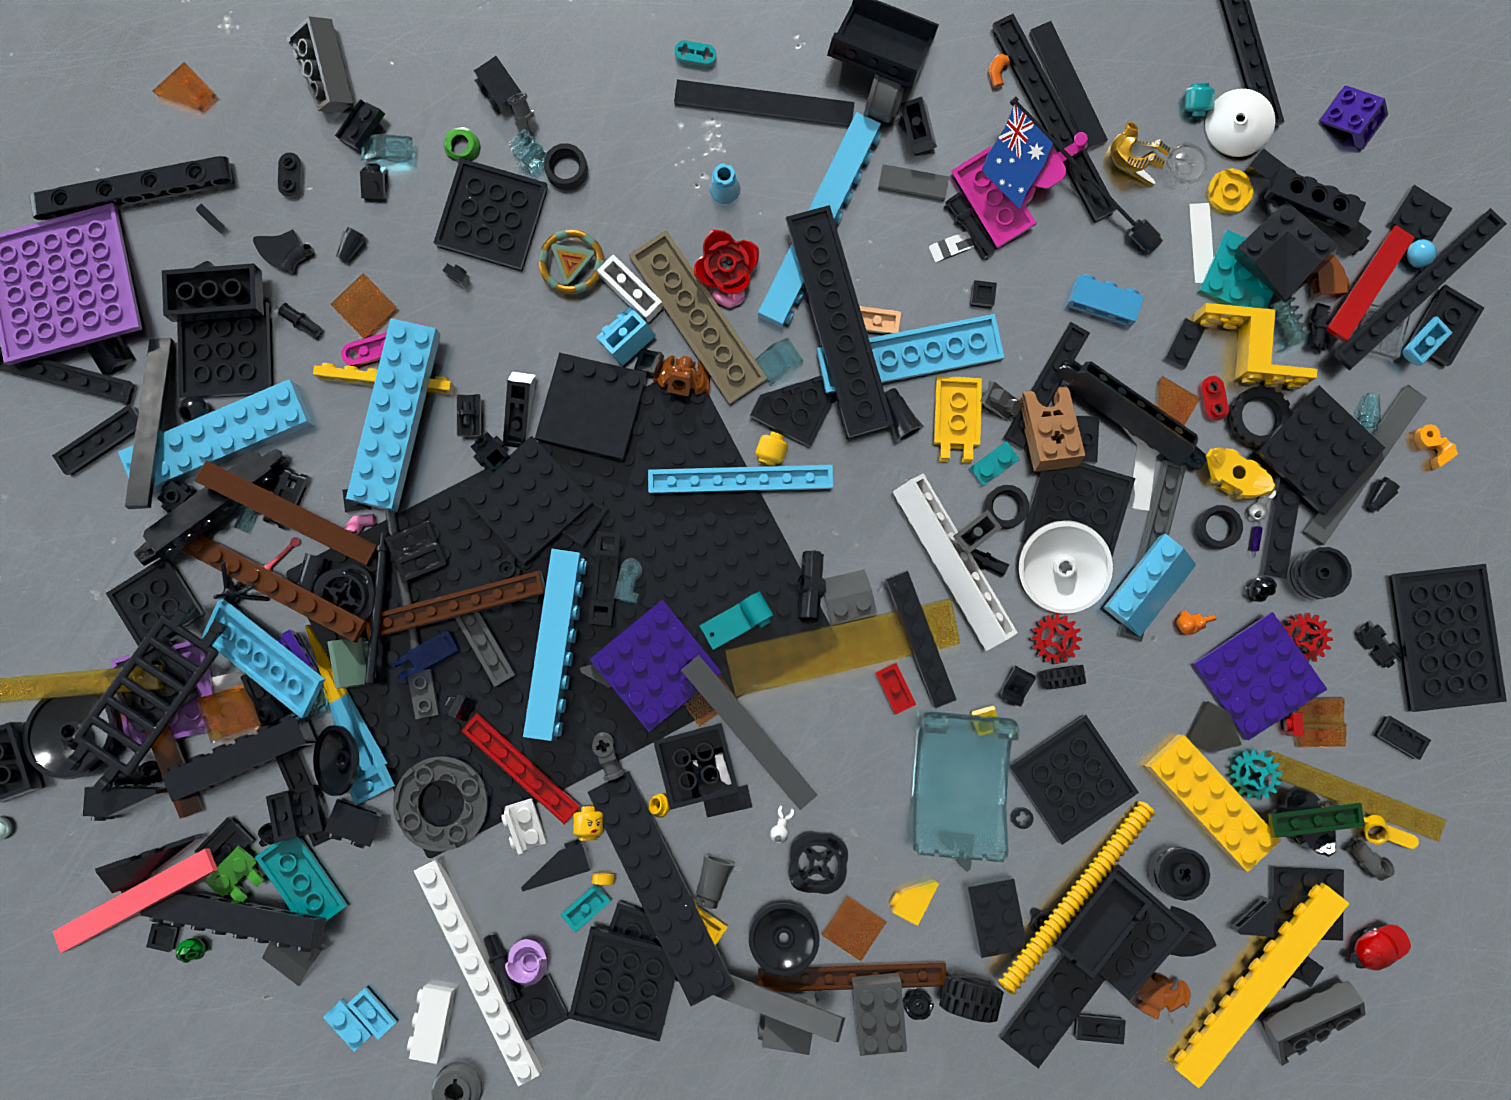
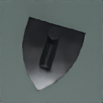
M1171 906L1170 910L1188 925L1191 931L1170 955L1179 957L1196 956L1206 953L1217 946L1211 932L1200 919L1183 909Z

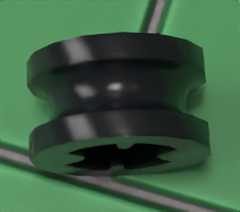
M1018 808L1012 814L1013 823L1020 829H1027L1033 823V814L1027 808ZM1020 812H1026L1025 815H1029V820H1026L1024 825H1020L1021 822L1016 820V817L1020 816Z

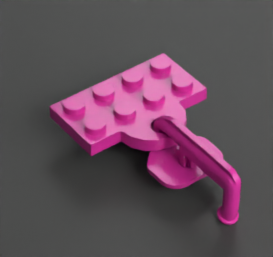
M1083 132L1077 133L1074 137V143L1066 147L1065 150L1073 157L1086 149L1088 146L1087 135ZM1053 145L1044 167L1027 191L1021 210L982 172L983 164L991 147L986 148L951 170L997 249L1037 225L1026 206L1032 200L1036 187L1048 189L1064 179L1066 167L1063 162L1068 159L1061 152L1057 153Z

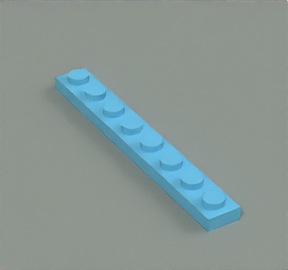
M833 465L648 470L649 494L833 489Z

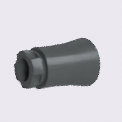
M704 855L701 877L696 892V904L709 909H717L728 878L735 866L733 862L713 855Z

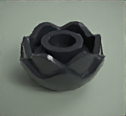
M1262 576L1257 578L1250 585V597L1256 602L1265 601L1268 596L1276 593L1277 583L1270 577Z
M922 990L910 992L904 1001V1010L913 1020L927 1019L934 1008L932 998Z

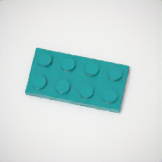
M302 837L275 842L255 856V859L291 911L326 917V921H328L348 906Z

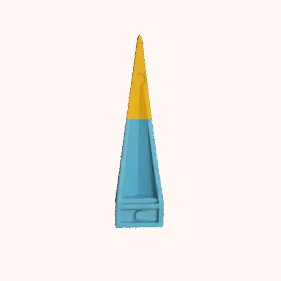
M306 625L305 629L320 674L325 678L323 684L334 725L345 727L352 734L358 746L359 771L349 792L355 805H359L395 785L385 766L388 763L347 689L335 688L331 661L312 626Z

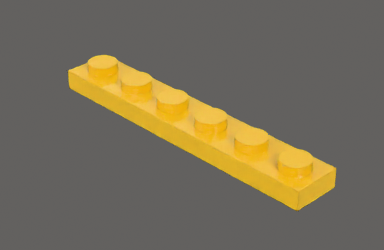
M322 363V366L314 365L313 375L322 380L374 385L378 369L368 368L367 371H359V368L354 366H345L342 369L336 368L334 364ZM435 376V379L429 380L427 392L453 395L455 386L449 381V378Z

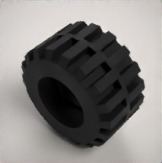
M950 975L945 977L939 1006L951 1014L985 1023L997 1022L1004 992L999 987L984 981L959 975Z

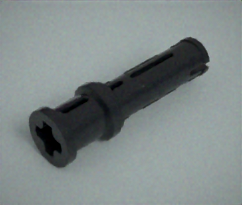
M959 192L948 199L945 205L951 208L956 216L955 220L962 223L983 257L986 258L992 252H995L996 249L973 216V208H969L963 199V193Z

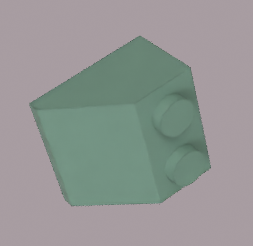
M360 637L357 643L349 639L328 641L335 688L349 689L369 685L365 684L369 641L367 642L366 638Z

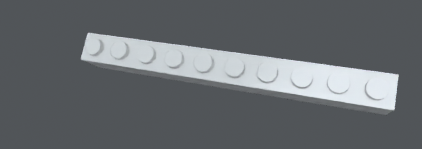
M441 858L414 870L517 1085L520 1086L538 1077L543 1068L529 1039L525 1040L509 1004L507 1005L493 965L488 961L489 957Z

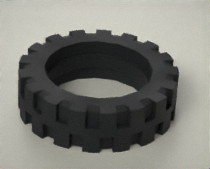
M1257 386L1247 389L1232 401V406L1229 408L1228 425H1231V433L1237 436L1236 439L1240 443L1244 442L1245 446L1260 448L1293 412L1289 408L1290 402L1288 399L1285 400L1283 398L1284 395L1281 392H1276L1275 388ZM1253 399L1268 401L1277 412L1278 423L1276 428L1268 435L1259 436L1253 434L1246 428L1243 422L1242 411L1244 406Z

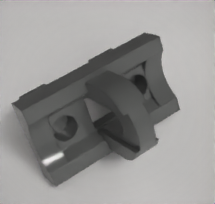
M989 381L988 390L980 400L985 407L1006 420H1009L1011 415L1017 416L1022 407V403L994 381Z

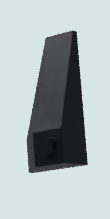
M202 834L193 835L163 845L160 848L142 852L137 856L124 858L95 868V871L111 893L121 891L122 894L151 878L203 837Z

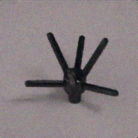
M224 561L221 562L224 590L221 594L214 595V599H225L228 603L236 602L237 598L269 601V597L244 594L254 588L252 584L241 590L240 587L243 583L240 581L236 585L230 584L226 563Z

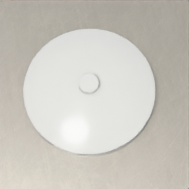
M1057 521L1039 528L1026 541L1019 557V576L1024 590L1036 604L1056 613H1075L1095 604L1108 589L1113 573L1112 556L1103 538L1092 528L1075 521Z

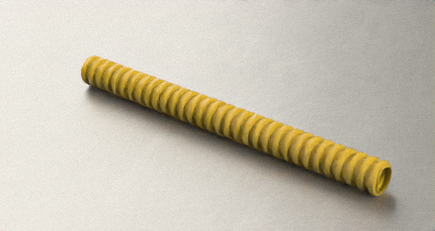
M1141 801L1137 803L1138 807L1133 808V813L1130 812L1129 818H1125V823L1120 825V830L1117 829L1115 831L1116 835L1111 836L1112 840H1108L1107 846H1103V851L1098 853V858L1095 857L1093 859L1094 863L1089 864V869L1084 870L1085 874H1081L1080 881L1077 880L1075 882L1076 886L1071 887L1072 891H1068L1066 893L1067 897L1062 898L1063 902L1057 905L1058 909H1054V914H1050L1048 916L1049 920L1044 921V927L1040 926V932H1036V937L1030 939V944H1026V950L1022 949V955H1018V960L1012 962L1013 966L1007 968L1008 972H1004V978L998 980L999 985L1007 992L1014 995L1017 993L1016 989L1021 988L1020 984L1026 982L1025 977L1031 975L1029 972L1035 970L1034 966L1040 964V959L1043 960V954H1047L1049 952L1048 948L1053 947L1052 943L1058 941L1057 937L1062 935L1061 931H1065L1067 929L1066 925H1070L1071 919H1075V914L1080 912L1079 908L1085 906L1084 902L1089 901V896H1093V890H1097V885H1101L1103 883L1102 879H1106L1107 873H1111V867L1115 868V862L1121 860L1120 856H1124V851H1128L1129 845H1133V839H1137V834H1141L1142 828L1147 827L1146 823H1150L1151 817L1156 815L1151 806Z

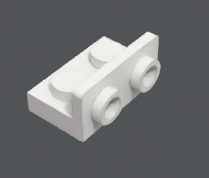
M533 798L505 806L502 821L504 827L509 828L512 836L509 837L512 850H517L518 856L523 855L524 850L546 844L547 840Z

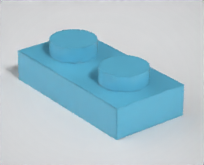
M367 987L347 1004L377 1040L397 1023L395 1018Z
M343 999L323 1016L327 1023L354 1052L373 1035Z

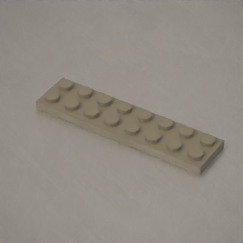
M667 230L628 254L653 293L662 301L663 308L699 361L702 362L729 405L767 380L766 375L706 287L694 276L693 268Z

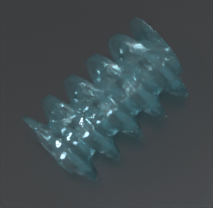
M1295 297L1289 298L1286 302L1281 300L1268 307L1274 308L1275 316H1278L1274 321V325L1282 324L1277 329L1278 333L1285 332L1281 340H1289L1284 346L1285 349L1308 340L1306 337L1311 333L1310 330H1302L1307 325L1306 322H1298L1303 314L1294 313L1299 308L1298 305L1291 306Z

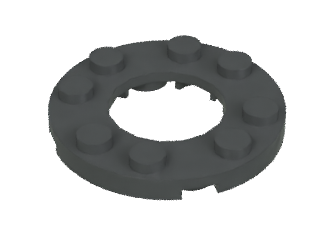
M452 757L428 758L411 767L400 779L393 798L394 817L404 836L416 846L439 852L453 850L469 842L482 828L488 812L487 790L480 775L467 763ZM438 780L455 784L461 791L464 799V809L460 818L446 827L434 826L428 823L421 816L419 810V797L423 789L430 783Z

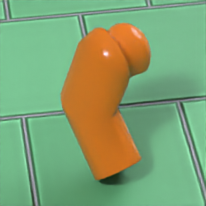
M999 54L995 56L988 69L993 88H999L1004 85L1001 71L1010 63L1007 55Z

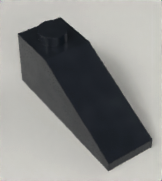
M512 372L507 380L503 442L507 446L519 447L527 440L534 398L535 375Z
M576 839L564 843L565 848L559 850L521 887L522 892L590 871L592 866L585 842L578 843Z

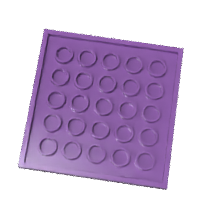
M114 203L0 233V344L5 364L9 366L142 330L118 210Z

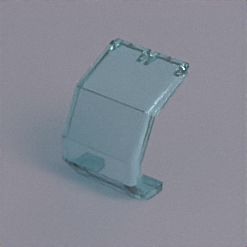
M942 712L924 713L918 735L913 791V850L917 852V855L935 856V854H938L939 857L957 859L959 856H962L963 859L980 861L986 858V861L1004 862V859L1008 857L1006 803L1009 760L1012 740H1018L1020 733L1015 720Z

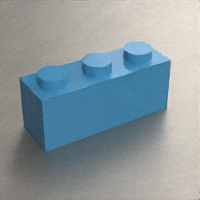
M1088 274L1078 275L1074 281L1067 306L1128 326H1132L1137 321L1144 296L1140 295L1137 290L1131 288L1121 289L1113 282L1105 281L1103 283L1095 280V277Z

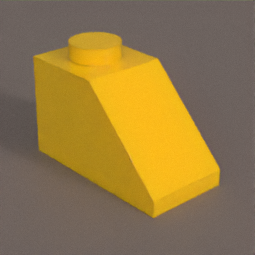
M932 879L903 888L899 894L896 892L890 901L892 913L918 926L939 883Z

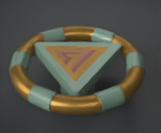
M565 229L550 236L541 247L538 258L539 271L543 280L552 289L565 294H578L594 286L601 277L597 270L605 263L603 250L597 240L589 233L577 229ZM569 237L582 239L593 250L555 243ZM551 247L565 285L560 284L553 278L547 269V259ZM596 256L594 272L591 277L582 283L569 286L589 261Z

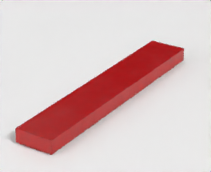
M1397 225L1392 228L1325 331L1344 343L1349 339L1415 238L1413 235Z
M478 713L461 730L564 825L581 807Z

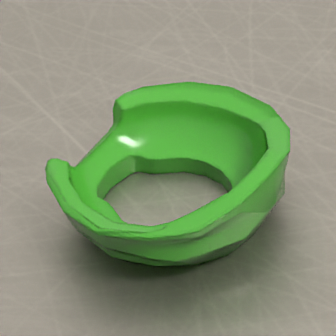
M467 128L452 129L444 138L443 145L447 156L457 160L463 158L472 161L479 154V139ZM457 135L465 136L469 143L468 148L460 155L451 151L452 140Z

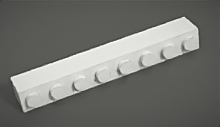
M921 474L894 490L893 493L897 502L904 510L910 524L914 527L921 543L925 546L933 563L937 566L944 582L948 585L985 650L988 651L1016 635L1018 632L971 553L967 555L953 538L958 531L925 475Z

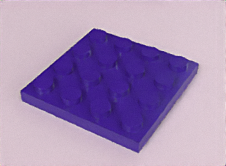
M663 600L658 602L589 659L649 732L699 692L681 671L695 657L699 655L716 676L722 673Z
M1270 612L1193 663L1248 741L1327 690L1322 680L1273 612Z

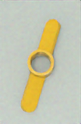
M1378 815L1364 817L1365 827H1358L1364 831L1366 839L1375 845L1390 841L1405 848L1414 849L1419 844L1418 838L1415 835L1387 825L1385 819ZM1374 826L1384 827L1383 830L1377 834H1371L1368 832Z

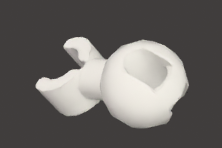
M1276 490L1266 498L1265 495L1258 496V502L1249 508V515L1252 519L1257 521L1265 519L1268 512L1266 508L1267 502L1276 495Z
M779 806L777 812L779 816L778 824L770 831V837L773 842L779 844L787 840L789 834L786 829L787 822L794 814V809H791L790 814L783 819L782 806ZM776 836L781 837L780 842L775 841Z

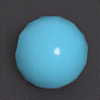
M1425 239L1413 242L1407 250L1408 262L1416 268L1427 266L1437 256L1435 245Z

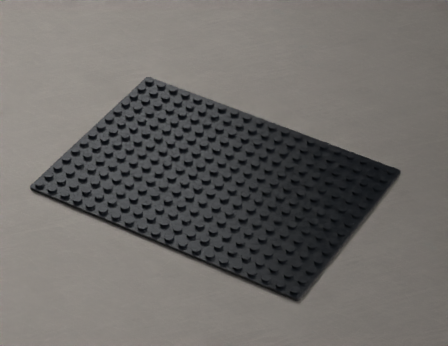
M658 382L644 387L624 461L546 442H538L586 495L609 509L584 548L563 534H559L531 561L524 565L463 497L491 472L489 467L395 515L398 531L428 520L447 564L407 580L412 604L500 581L499 574L493 568V565L496 561L506 559L507 556L515 558L514 563L520 569V575L539 570L542 571L545 587L551 549L581 553L585 561H587L586 574L581 575V583L584 584L582 598L578 597L577 602L578 607H580L579 620H575L573 628L577 630L575 644L571 643L570 652L573 653V663L571 667L568 666L567 676H570L568 690L564 689L563 699H567L565 713L560 715V722H563L562 735L558 736L557 740L554 741L523 737L545 594L541 595L540 604L513 602L479 611L516 674L497 687H494L455 618L416 628L424 670L432 669L440 715L415 719L407 676L408 673L415 671L407 630L379 637L374 684L349 688L347 691L388 763L385 766L395 785L392 787L394 792L406 771L425 759L443 756L456 758L467 763L480 775L488 794V812L482 828L476 834L478 835L503 822L502 815H504L505 806L533 798L534 804L539 803V801L461 732L476 713L495 728L557 786L564 790L603 769L592 749L593 739L596 734L606 732L613 737V747L617 761L650 745L654 740L661 739L713 712L712 706L700 692H697L649 732L613 688L606 687L580 671L581 667L592 664L589 660L592 656L661 600L667 604L722 673L717 677L736 699L838 646L839 641L821 606L819 621L803 622L798 619L800 595L797 594L796 584L801 575V568L760 491L649 494L648 470L747 467L710 395L706 394V391L696 395L694 389L691 388L689 396L667 392L668 384L664 388ZM387 520L359 533L358 536L379 546L380 533L389 534ZM597 531L621 534L618 578L611 626L588 624L596 558ZM331 548L317 555L329 560L326 572L347 565L365 567L369 571L373 587H375L378 558L376 549L367 566ZM390 553L387 554L382 612L403 607L395 563ZM302 563L286 572L289 581L297 583ZM641 567H642V574H641V576L636 580V577L640 574V572H641ZM340 577L334 581L333 585L343 587L345 583L349 582L350 578ZM357 586L356 594L362 598L361 590ZM347 591L342 592V594L345 596L344 600L349 599V597L346 596ZM760 591L774 615L770 618L772 622L762 628H759L757 625L712 651L699 626ZM329 593L330 602L334 604V597ZM348 604L344 610L354 613L358 607ZM308 618L319 642L330 659L328 641L347 638ZM365 627L361 637L366 638L368 642L369 639ZM459 693L476 700L466 722L448 715L450 707L444 704L447 696L456 698ZM600 740L598 746L606 749L608 742L604 743L603 740ZM438 780L430 783L423 789L419 797L421 816L434 826L446 827L453 824L460 818L464 809V799L461 791L455 784L448 781ZM423 849L427 858L430 859L445 852Z

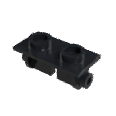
M1369 621L1370 628L1366 629L1363 627L1357 632L1359 634L1358 638L1361 639L1369 650L1376 645L1379 647L1372 654L1382 666L1390 668L1395 664L1394 659H1397L1399 663L1401 662V656L1399 655L1402 653L1394 642L1389 643L1384 636L1387 634L1378 623L1374 625Z

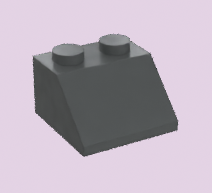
M865 569L825 578L826 589L824 599L830 624L877 613Z
M270 941L262 959L297 986H300L329 947L322 943V947L313 948L312 952H303L297 950L298 946L290 945L289 948L275 946L276 942Z

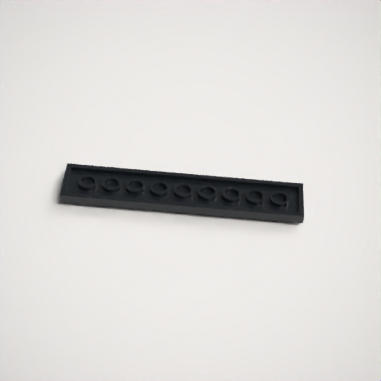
M828 205L787 216L785 220L848 437L892 426L894 423L831 207Z
M627 771L619 778L610 780L588 791L587 793L596 811L603 814V826L690 1006L692 1007L734 985L631 772Z

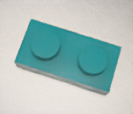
M1006 441L971 466L969 470L983 487L1019 461L1020 458Z
M595 884L561 913L560 916L576 933L612 900L598 884Z

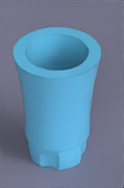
M722 163L716 166L712 173L709 191L715 201L724 204L731 203L739 196L741 187L733 167Z

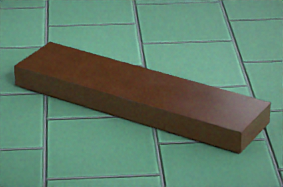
M169 723L151 747L162 775L168 773L167 768L179 763H185ZM199 795L187 800L173 802L180 819L204 809Z

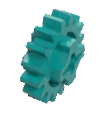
M1253 749L1251 755L1246 750L1243 752L1244 758L1238 756L1235 759L1238 764L1231 766L1236 772L1232 773L1230 778H1236L1237 780L1233 786L1241 787L1240 795L1247 792V799H1251L1253 795H1256L1257 801H1260L1263 794L1268 799L1271 797V792L1276 793L1279 790L1275 785L1283 783L1278 777L1282 776L1284 771H1278L1277 769L1281 763L1273 762L1275 755L1267 757L1266 750L1258 754L1257 749ZM1257 760L1263 761V762L1266 763L1267 765H1263V764H1261V763H1258ZM1245 764L1246 773L1242 776V768ZM1260 772L1261 776L1254 777L1252 774ZM1272 773V781L1271 784L1268 785L1269 782L1267 778L1268 775ZM1247 784L1256 786L1257 789L1251 788Z

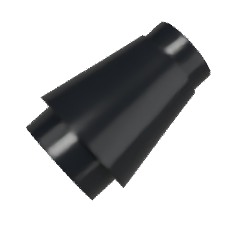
M347 227L346 231L342 233L336 257L349 262L364 242L362 240L364 235Z
M1384 476L1382 480H1378L1367 505L1379 512L1399 493L1397 490L1400 486Z

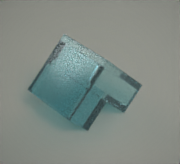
M789 338L770 345L755 359L770 383L779 380L784 374L795 369L804 361Z

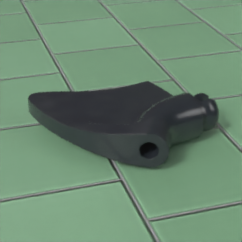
M293 229L282 235L255 236L253 238V243L262 258L271 266L283 272L293 273L296 264L313 253L311 245L309 243L302 245Z

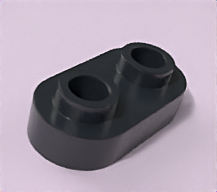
M289 152L283 154L278 161V190L285 198L294 199L302 192L303 162L295 153ZM288 161H293L291 166H286ZM291 182L292 186L290 188H286V184Z

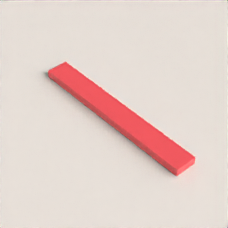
M203 849L54 930L53 934L60 953H65L216 872L218 869L210 849Z

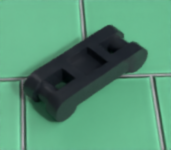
M286 467L274 494L297 505L302 491L309 481V476L303 473H295L294 469ZM290 481L296 483L293 489L287 487ZM266 516L263 517V521L268 524H277L278 528L283 530L288 528Z

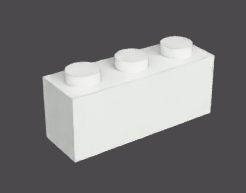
M612 255L597 270L601 276L600 278L647 324L663 309L662 301L615 255Z
M426 984L423 990H419L416 1001L417 1004H420L419 1011L414 1014L412 1020V1027L415 1028L414 1036H410L407 1045V1051H410L409 1059L434 1064L441 1060L455 992L454 988Z

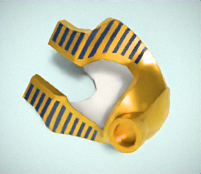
M1128 121L1125 125V130L1114 139L1110 155L1114 164L1119 169L1138 178V180H1141L1148 186H1153L1156 184L1154 179L1144 169L1149 164L1156 165L1162 169L1166 161L1157 154L1142 157L1156 149L1168 156L1171 148L1161 140L1154 142L1137 140L1139 128L1135 123Z

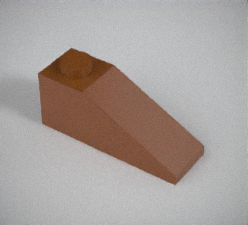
M1336 256L1311 278L1313 300L1340 298L1348 293L1350 281L1346 277L1345 269Z

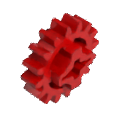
M1304 613L1303 618L1300 614H1295L1296 620L1288 618L1287 621L1290 625L1283 627L1290 637L1296 628V632L1291 638L1297 646L1303 647L1306 653L1302 654L1307 661L1310 658L1312 662H1317V655L1325 657L1323 650L1331 649L1327 645V641H1333V638L1327 636V633H1330L1332 629L1324 628L1327 621L1322 620L1319 622V615H1314L1311 618L1310 613ZM1306 622L1312 623L1318 629H1311ZM1305 634H1312V635H1313V636H1310V638L1307 639V642H1305V641H1298V640H1301L1302 638H1304V637H1305ZM1321 638L1320 644L1317 647L1316 644L1318 640Z
M1054 614L1053 619L1047 615L1045 616L1046 622L1038 620L1037 623L1040 627L1032 629L1036 633V636L1030 637V640L1036 641L1032 649H1039L1037 656L1045 655V662H1049L1051 658H1053L1054 664L1059 663V658H1061L1063 663L1068 662L1067 656L1074 658L1075 653L1073 650H1080L1081 648L1076 645L1078 641H1082V638L1076 635L1081 630L1080 628L1074 629L1073 626L1076 622L1071 621L1068 623V616L1066 615L1062 619L1059 618V614ZM1055 623L1063 625L1068 630L1063 631L1059 629ZM1046 628L1047 634L1045 639L1041 640L1042 633ZM1054 634L1056 636L1060 635L1061 639L1058 640V643L1052 642ZM1071 638L1070 646L1067 649L1066 643L1068 639ZM1050 647L1054 649L1055 653L1057 654H1052L1048 652L1045 648Z

